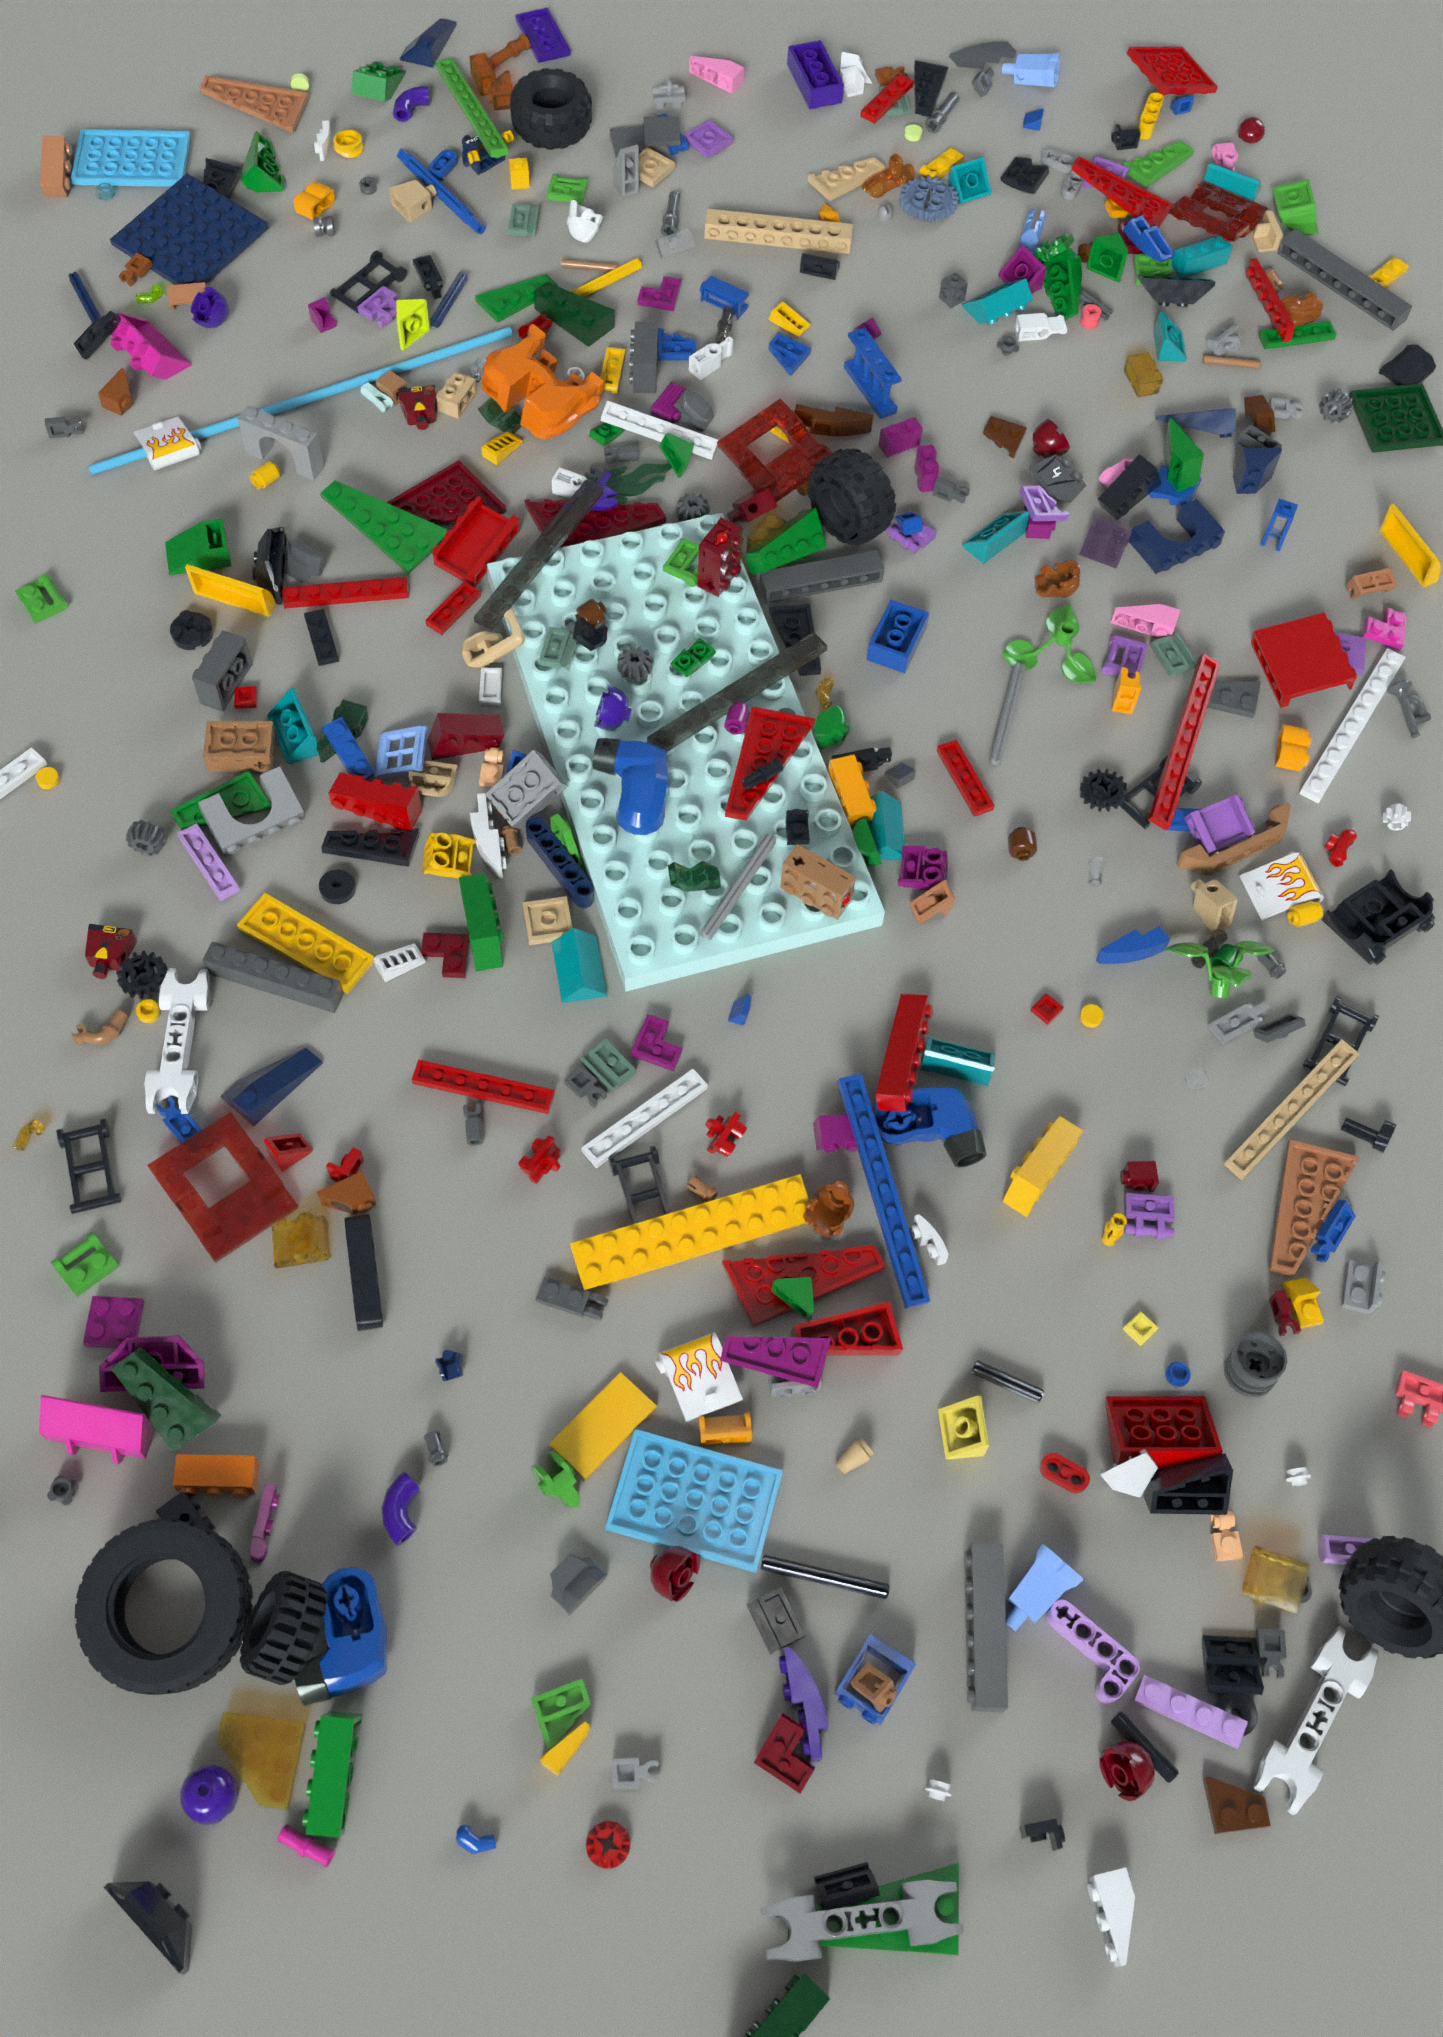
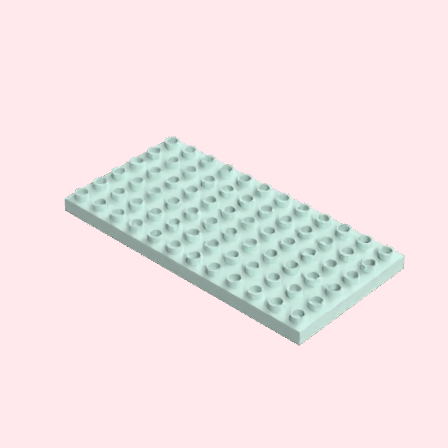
M723 513L705 515L700 518L668 523L635 532H626L622 535L594 541L589 540L576 545L548 549L539 553L507 558L487 564L488 580L507 637L513 635L508 620L504 618L505 612L509 609L515 610V615L524 636V643L512 652L548 761L568 785L560 793V797L572 828L587 878L593 884L594 899L625 992L879 927L883 924L884 908L862 854L857 848L851 827L811 730L748 820L743 821L725 817L746 732L745 729L742 734L733 735L725 729L724 723L729 707L735 702H742L748 706L749 712H751L753 706L799 716H805L742 560H740V565L742 566L740 574L732 579L728 590L723 591L719 597L697 587V584L694 587H690L685 581L663 572V565L683 538L699 545L713 526L717 524L720 517L724 518ZM698 557L687 570L688 572L692 573L693 570L696 568V566L698 565ZM590 599H594L597 603L601 601L607 609V613H605L606 622L596 628L598 629L603 625L608 627L607 641L603 646L590 651L578 643L570 671L562 667L557 669L539 665V658L549 627L570 630V633H574L575 621H577L575 617L577 607ZM698 638H701L715 649L716 654L696 672L685 677L670 666V663L683 649L688 650ZM631 646L634 649H638L641 646L642 651L648 650L649 655L653 658V670L651 674H648L647 679L640 678L638 683L636 679L629 682L628 677L622 678L621 672L617 670V658L619 654H622L624 648L630 650ZM606 685L622 690L629 700L628 708L632 709L629 720H624L622 725L614 730L594 727V721L599 722V715L596 716L601 696L603 692L608 693V690L605 688ZM598 738L641 741L653 744L666 751L669 794L665 807L664 823L656 832L648 835H634L626 832L617 823L616 811L621 796V777L617 774L613 776L593 769V755ZM801 809L809 811L810 843L800 846L856 876L852 901L838 920L826 916L821 910L805 904L802 899L795 895L787 894L780 888L783 862L796 847V845H787L785 829L787 810ZM770 834L774 836L776 844L711 940L703 938L701 930L765 835Z

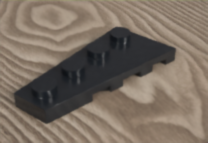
M915 60V114L932 117L947 76L948 67Z
M206 158L203 183L229 198L241 175V167Z
M810 604L770 606L769 614L799 675H821V665Z
M391 829L389 833H378V830H369L366 833H358L357 830L327 831L321 847L322 853L409 867L420 836V830L411 829V832H401L400 829Z

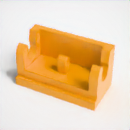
M1121 667L1113 691L1112 711L1133 714L1142 687L1138 671L1135 673V678L1131 679L1128 677V668Z
M750 1412L744 1415L698 1417L700 1446L751 1443Z

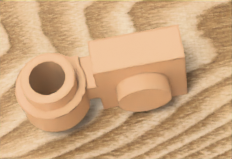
M490 747V749H486L485 762H489V764L482 763L479 778L480 786L493 787L503 778L504 765H499V763H503L504 751L500 750V748Z
M1228 1511L1227 1515H1210L1212 1528H1217V1531H1219V1533L1210 1535L1215 1561L1242 1559L1243 1552L1239 1532H1229L1230 1528L1235 1526L1233 1511Z

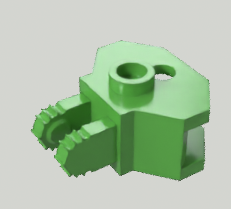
M550 1451L547 1456L554 1467L551 1471L547 1473L540 1465L536 1464L530 1467L539 1482L537 1485L545 1496L550 1494L551 1497H558L565 1506L571 1508L578 1507L581 1498L573 1486L577 1482L573 1476L576 1472L557 1452Z

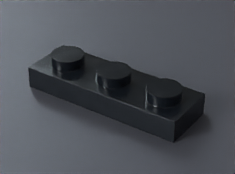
M320 609L304 613L318 666L339 662L325 610Z

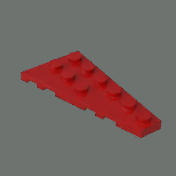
M1080 156L1072 165L1071 170L1133 217L1137 218L1143 215L1150 227L1157 226L1159 229L1174 204Z
M752 706L725 817L743 821L748 820L781 772L769 778L768 782H762L750 790L743 787L742 778L756 771L757 767H763L774 761V759L780 760L784 768L815 725V718Z
M875 1245L845 1248V1250L837 1251L820 1250L818 1253L807 1254V1252L771 1255L768 1258L753 1259L752 1257L744 1258V1260L722 1261V1266L753 1328L794 1310L771 1291L772 1284L776 1279L811 1277L814 1301L880 1272L886 1267Z

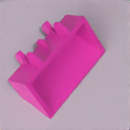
M117 312L121 321L110 334L114 338L111 339L110 344L116 351L126 350L133 357L130 359V365L134 370H145L150 376L166 380L191 366V363L148 320Z
M41 1395L39 1433L45 1440L66 1444L68 1454L76 1455L80 1447L110 1452L113 1463L120 1464L125 1456L141 1459L147 1458L156 1429L144 1414Z

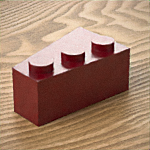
M437 713L428 737L432 760L482 752L490 749V747L499 748L504 738L500 715Z

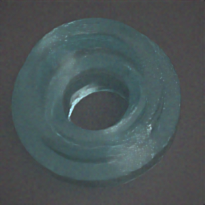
M101 183L97 186L96 195L99 199L108 201L115 196V190L109 183Z

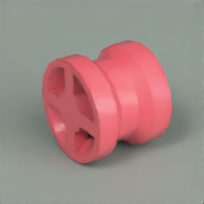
M1094 304L1086 305L1083 308L1080 323L1087 329L1096 328L1101 316V309Z

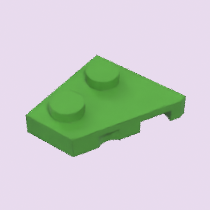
M1134 255L1133 264L1136 285L1141 284L1138 280V275L1160 277L1171 275V259L1161 263L1148 255Z
M559 814L550 817L551 831L577 865L582 868L583 864L569 822L566 819L563 820Z
M583 1679L531 1698L547 1750L552 1749L590 1709L591 1703Z

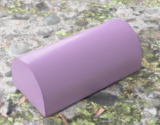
M1322 1535L1318 1546L1319 1559L1321 1563L1347 1565L1353 1552L1357 1551L1360 1545L1371 1539Z

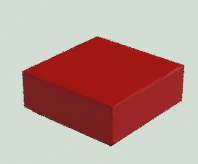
M235 687V708H257V687Z
M1046 993L1031 1008V1012L1049 1025L1063 1011L1064 1007Z

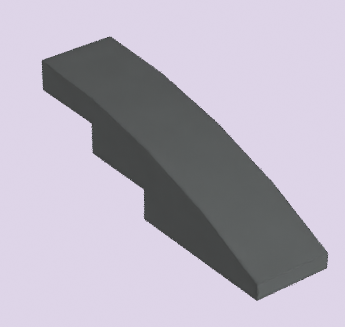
M988 42L950 53L949 58L957 67L983 69L986 63H999L1001 57L1014 58L1017 51L1008 42Z

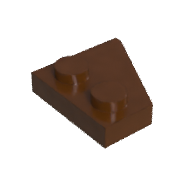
M990 416L983 434L989 440L994 441L995 445L999 448L1004 447L1009 451V456L1014 458L1026 434L1027 427Z
M1212 1777L1203 1778L1214 1834L1271 1826L1263 1796Z

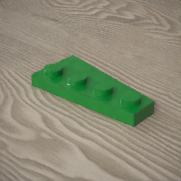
M545 274L475 295V301L498 323L534 304L533 291L544 283L549 282L556 286L558 284Z

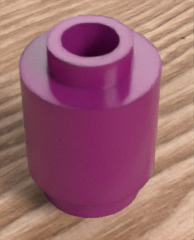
M735 702L728 709L724 727L733 735L742 734L746 729L750 712L745 703Z

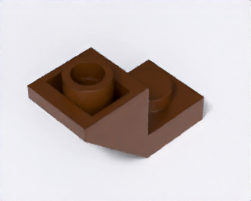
M1263 395L1244 397L1245 417L1253 416L1254 426L1265 434L1276 432L1274 411Z

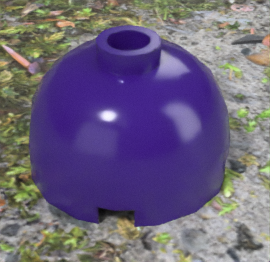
M205 287L203 289L206 291L202 294L198 292L192 302L191 313L194 314L192 320L205 328H217L228 317V302L214 288Z
M606 685L605 688L608 690V693L603 692L596 712V716L599 715V722L594 721V727L614 730L620 727L624 720H629L632 709L628 708L629 700L622 690Z
M217 1765L201 1766L193 1770L184 1780L180 1790V1803L185 1814L194 1822L203 1825L216 1824L222 1821L221 1819L234 1810L238 1800V1785L233 1775L225 1768Z

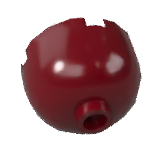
M1046 419L1037 426L1032 440L1035 454L1038 457L1042 455L1046 459L1053 455L1063 456L1070 449L1063 433L1059 434L1056 430L1058 426L1049 419Z
M681 1546L668 1547L655 1555L650 1563V1579L655 1591L670 1601L678 1602L683 1599L694 1584L692 1581L689 1582L693 1572L698 1575L700 1567L699 1555Z
M1121 1741L1110 1745L1102 1751L1104 1755L1099 1760L1101 1773L1110 1788L1115 1785L1117 1790L1121 1792L1118 1794L1120 1798L1134 1801L1150 1789L1154 1781L1155 1770L1152 1758L1145 1749L1134 1742Z

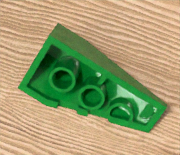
M257 131L253 135L241 171V182L247 189H252L256 193L282 192L285 180L282 175H279L280 166L274 161L276 155L270 141Z
M1068 248L1054 255L1049 261L1041 262L1047 268L1043 283L1046 294L1053 302L1052 306L1057 316H1064L1065 321L1078 315L1082 281L1081 257Z

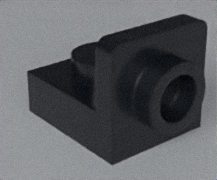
M1116 124L1111 140L1117 150L1136 149L1141 132L1139 129L1122 130L1120 124Z
M583 619L575 621L573 639L588 650L593 651L606 643L608 627L603 625L595 629Z
M793 809L786 811L785 829L787 845H806L810 843L808 810Z
M1057 1819L1025 1824L1019 1827L1022 1839L1030 1837V1841L1033 1843L1047 1840L1046 1834H1049L1052 1850L1056 1851L1063 1848L1062 1843L1065 1842V1834L1062 1825H1058Z

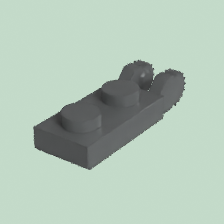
M544 1277L536 1296L537 1303L580 1317L586 1316L596 1320H601L603 1313L597 1309L587 1307L588 1302L607 1306L609 1301L602 1295L591 1293L590 1291Z

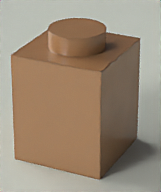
M391 370L376 380L377 389L392 399L393 406L395 407L399 404L398 389L407 388V382Z

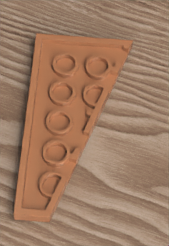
M206 75L200 85L202 94L291 133H294L309 99L308 92Z
M1289 1140L1285 1156L1269 1271L1294 1276L1360 1157Z

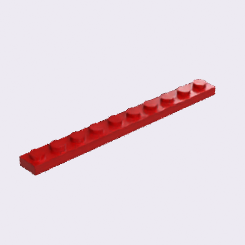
M1205 653L1198 658L1148 817V821L1163 830H1167L1171 826L1221 664Z

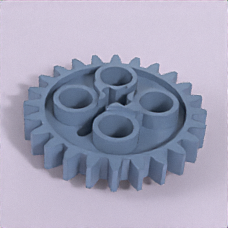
M928 175L927 179L921 176L920 180L914 177L913 181L908 180V184H904L903 189H901L899 202H901L900 206L904 207L903 211L908 212V216L914 215V220L921 218V222L927 219L928 223L931 220L937 223L938 219L944 221L945 217L950 218V215L955 213L959 196H957L958 192L954 191V186L949 187L950 182L944 183V179L938 181L937 177L931 179L930 175ZM930 190H933L930 196L928 208H925L929 199Z

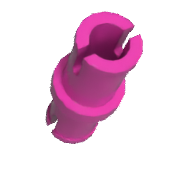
M288 1824L282 1828L277 1838L279 1843H283L298 1851V1855L302 1858L307 1856L324 1865V1867L329 1866L335 1855L334 1849L316 1841L315 1836L305 1835Z

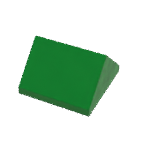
M1120 233L1095 237L1086 269L1118 283L1121 281L1128 255V250Z

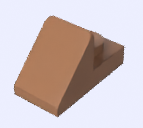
M943 880L910 902L909 905L917 922L922 924L938 912L945 915L949 914L955 897L948 882Z

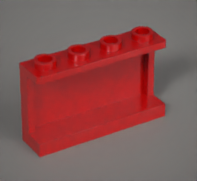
M478 496L475 501L469 503L464 515L458 517L452 530L446 532L444 540L440 545L437 544L432 552L434 565L463 582L465 581L476 587L488 572L487 564L496 562L520 531V519L514 515L510 519L485 506L482 498Z

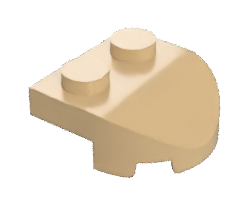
M424 760L423 771H420V773L409 771L410 786L418 787L419 794L446 796L454 788L458 765Z

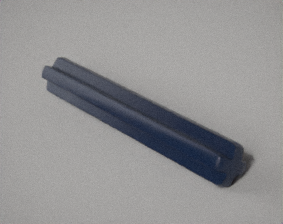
M77 272L69 273V280L93 323L97 317L101 318L79 274Z
M459 272L430 319L432 327H440L468 280L466 273Z

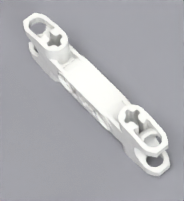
M169 968L161 984L159 1006L161 1010H170L160 1070H147L144 1082L146 1109L150 1114H155L158 1111L157 1105H160L162 1100L172 1096L178 1098L181 1114H188L197 1095L198 1072L197 1070L187 1069L196 1011H209L211 992L208 969H201L195 981L184 985L179 983L176 968Z
M1341 1626L1335 1628L1327 1641L1317 1650L1311 1662L1310 1668L1322 1676L1286 1746L1275 1739L1270 1742L1259 1762L1253 1789L1260 1793V1791H1263L1268 1786L1272 1778L1283 1779L1290 1790L1286 1811L1292 1815L1297 1814L1305 1801L1315 1792L1323 1776V1771L1311 1764L1347 1692L1359 1699L1366 1691L1374 1675L1379 1651L1372 1647L1367 1650L1360 1661L1349 1659L1342 1647L1346 1630ZM1324 1689L1331 1692L1333 1702L1325 1698ZM1314 1714H1317V1715H1318L1317 1721L1320 1722V1723H1318V1724H1316L1315 1726H1313L1312 1728H1310V1726H1312V1725L1314 1724L1315 1720H1316V1717L1314 1716ZM1300 1735L1308 1739L1309 1749L1301 1745Z

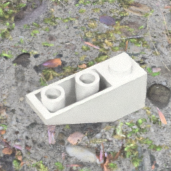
M1125 1867L1094 1875L1089 1878L1090 1884H1087L1090 1899L1092 1902L1096 1901L1099 1913L1096 1914L1098 1927L1101 1932H1105L1107 1944H1105L1108 1960L1114 1963L1115 1968L1127 1963L1135 1895L1127 1868Z

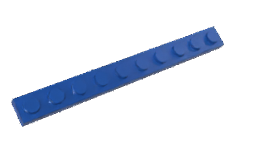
M862 1074L839 1078L837 1083L904 1307L907 1309L928 1304L930 1298Z

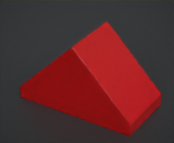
M300 1133L266 1137L264 1139L269 1156L281 1172L313 1151Z

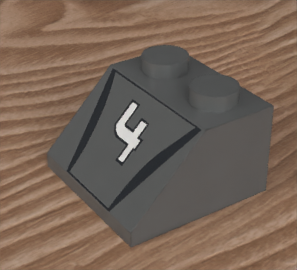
M1053 455L1028 468L1049 496L1069 503L1087 486L1082 480V474L1072 467V461L1066 456Z

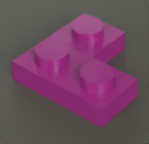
M664 276L660 289L641 286L637 305L674 311L682 286V279Z
M647 1014L631 1050V1057L675 1071L683 1048L663 1041L669 1027V1021Z

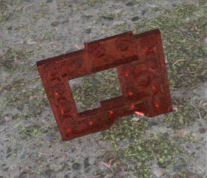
M1204 180L1197 185L1190 198L1183 196L1170 207L1169 214L1173 215L1177 220L1189 222L1193 227H1201L1209 234H1217L1225 241L1234 242L1238 238H1245L1258 225L1259 220L1264 217L1265 211L1268 208ZM1209 206L1211 210L1221 211L1231 219L1225 222L1202 211Z
M778 399L717 441L718 448L740 470L741 476L752 488H770L776 502L807 482L812 470L815 469V465L833 453L824 443L819 444L810 435L803 421L781 399ZM777 426L788 437L792 447L764 465L747 446Z
M231 1112L147 1165L172 1203L190 1225L214 1263L299 1208L285 1188L284 1183ZM225 1147L249 1182L208 1208L194 1186L186 1178L184 1172Z

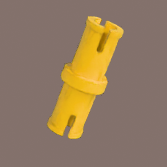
M1114 1214L1111 1220L1106 1223L1104 1234L1101 1236V1240L1105 1245L1113 1246L1117 1239L1123 1235L1124 1226L1127 1223V1219L1123 1214Z

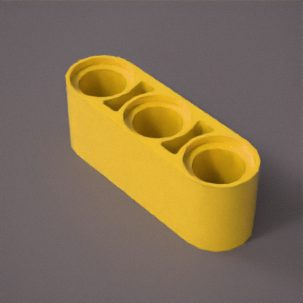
M1158 92L1149 94L1138 126L1141 132V139L1146 140L1152 137L1160 116L1164 96Z

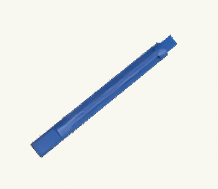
M400 148L397 157L426 186L432 184L436 190V196L476 233L482 234L486 226L412 154Z

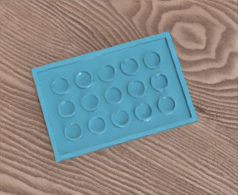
M80 129L71 174L72 185L171 187L185 175L191 138L190 132Z
M635 1429L605 1530L667 1548L681 1546L698 1554L699 1557L756 1573L783 1470Z

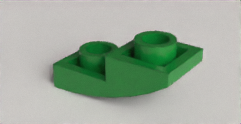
M603 422L602 425L590 429L589 437L605 446L620 436L626 429Z
M698 638L688 650L683 649L670 663V666L683 676L688 677L705 665L716 654V651L701 638Z

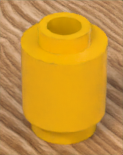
M267 461L252 471V474L249 476L250 481L255 488L265 489L280 478V469L274 462Z
M1307 901L1291 906L1287 913L1289 923L1296 928L1317 922L1323 917L1322 906L1317 901Z

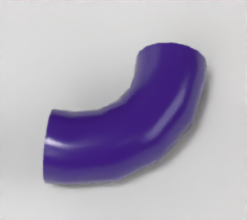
M428 86L413 87L402 92L395 100L393 108L394 118L400 122L408 121L413 108L429 106Z
M404 1471L387 1489L381 1507L383 1525L397 1546L407 1541L417 1530V1527L408 1516V1506L411 1499L420 1489Z

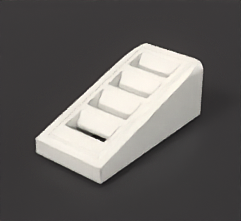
M416 944L386 952L373 958L374 965L384 982L426 963ZM413 952L417 959L412 960L409 954ZM405 956L408 962L404 963L401 957ZM397 960L399 965L395 966L393 961Z

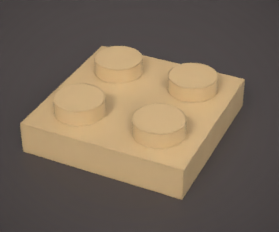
M648 147L639 153V180L651 187H655L675 169V162Z
M567 896L522 903L529 945L553 942L572 929Z

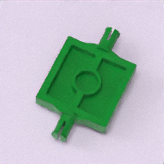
M1064 233L1055 237V240L1050 243L1048 240L1044 241L1034 249L1033 255L1039 261L1047 262L1054 255L1069 248L1074 242L1073 235L1069 234L1066 236Z

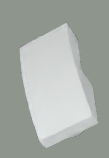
M329 120L322 121L323 129H320V133L316 134L317 142H314L315 153H319L320 161L326 159L331 149L332 136Z
M915 1215L912 1225H910L913 1239H917L919 1246L927 1245L928 1254L931 1259L934 1258L937 1266L945 1264L949 1253L941 1237L927 1220L920 1215Z

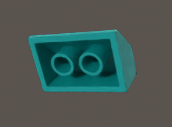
M1222 234L1173 249L1176 256L1171 259L1172 269L1180 278H1187L1227 264L1233 246Z
M1025 278L1000 285L963 303L962 306L979 324L987 322V325L997 322V318L1000 316L1004 318L1013 314L1012 310L1014 309L1018 311L1026 308L1027 303L1033 301Z

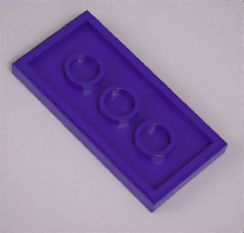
M548 8L515 15V20L522 34L528 38L530 49L538 63L571 56V50Z

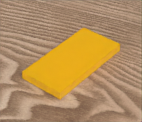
M620 1372L549 1443V1446L586 1481L635 1429L657 1409V1405Z

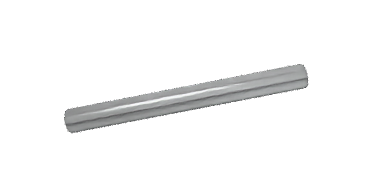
M1016 663L1013 668L989 761L991 765L999 766L1002 761L1025 671L1023 664Z
M770 834L765 835L701 930L703 938L707 940L713 938L776 844L774 836Z

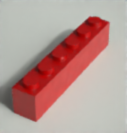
M900 994L875 1093L878 1110L906 1112L908 1102L912 1103V1085L917 1083L916 1068L921 1066L920 1051L925 1049L924 1035H928V1018H932L933 1006L929 1005L928 995Z

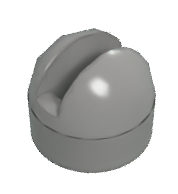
M888 204L881 205L878 210V218L882 221H889L892 218V207Z

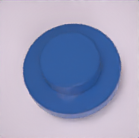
M1173 1362L1166 1368L1165 1377L1171 1385L1182 1387L1189 1382L1191 1373L1184 1363Z

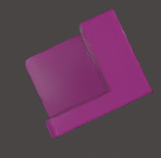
M325 297L308 304L310 319L320 333L337 327V322L330 314L329 304Z

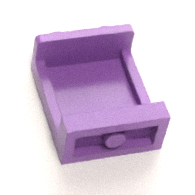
M1237 793L1184 817L1196 845L1200 844L1207 854L1255 833L1254 823L1247 816L1245 803L1242 798H1239Z

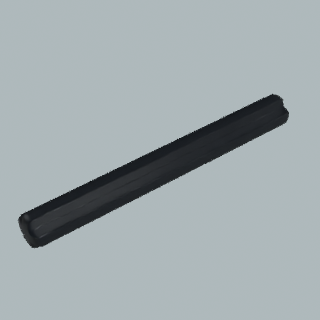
M764 1555L762 1558L761 1569L764 1571L882 1599H887L889 1595L890 1585L887 1583L769 1555Z

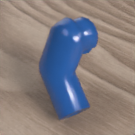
M462 1825L458 1827L456 1841L459 1846L469 1853L476 1854L496 1849L494 1834L478 1837L471 1832L470 1826Z

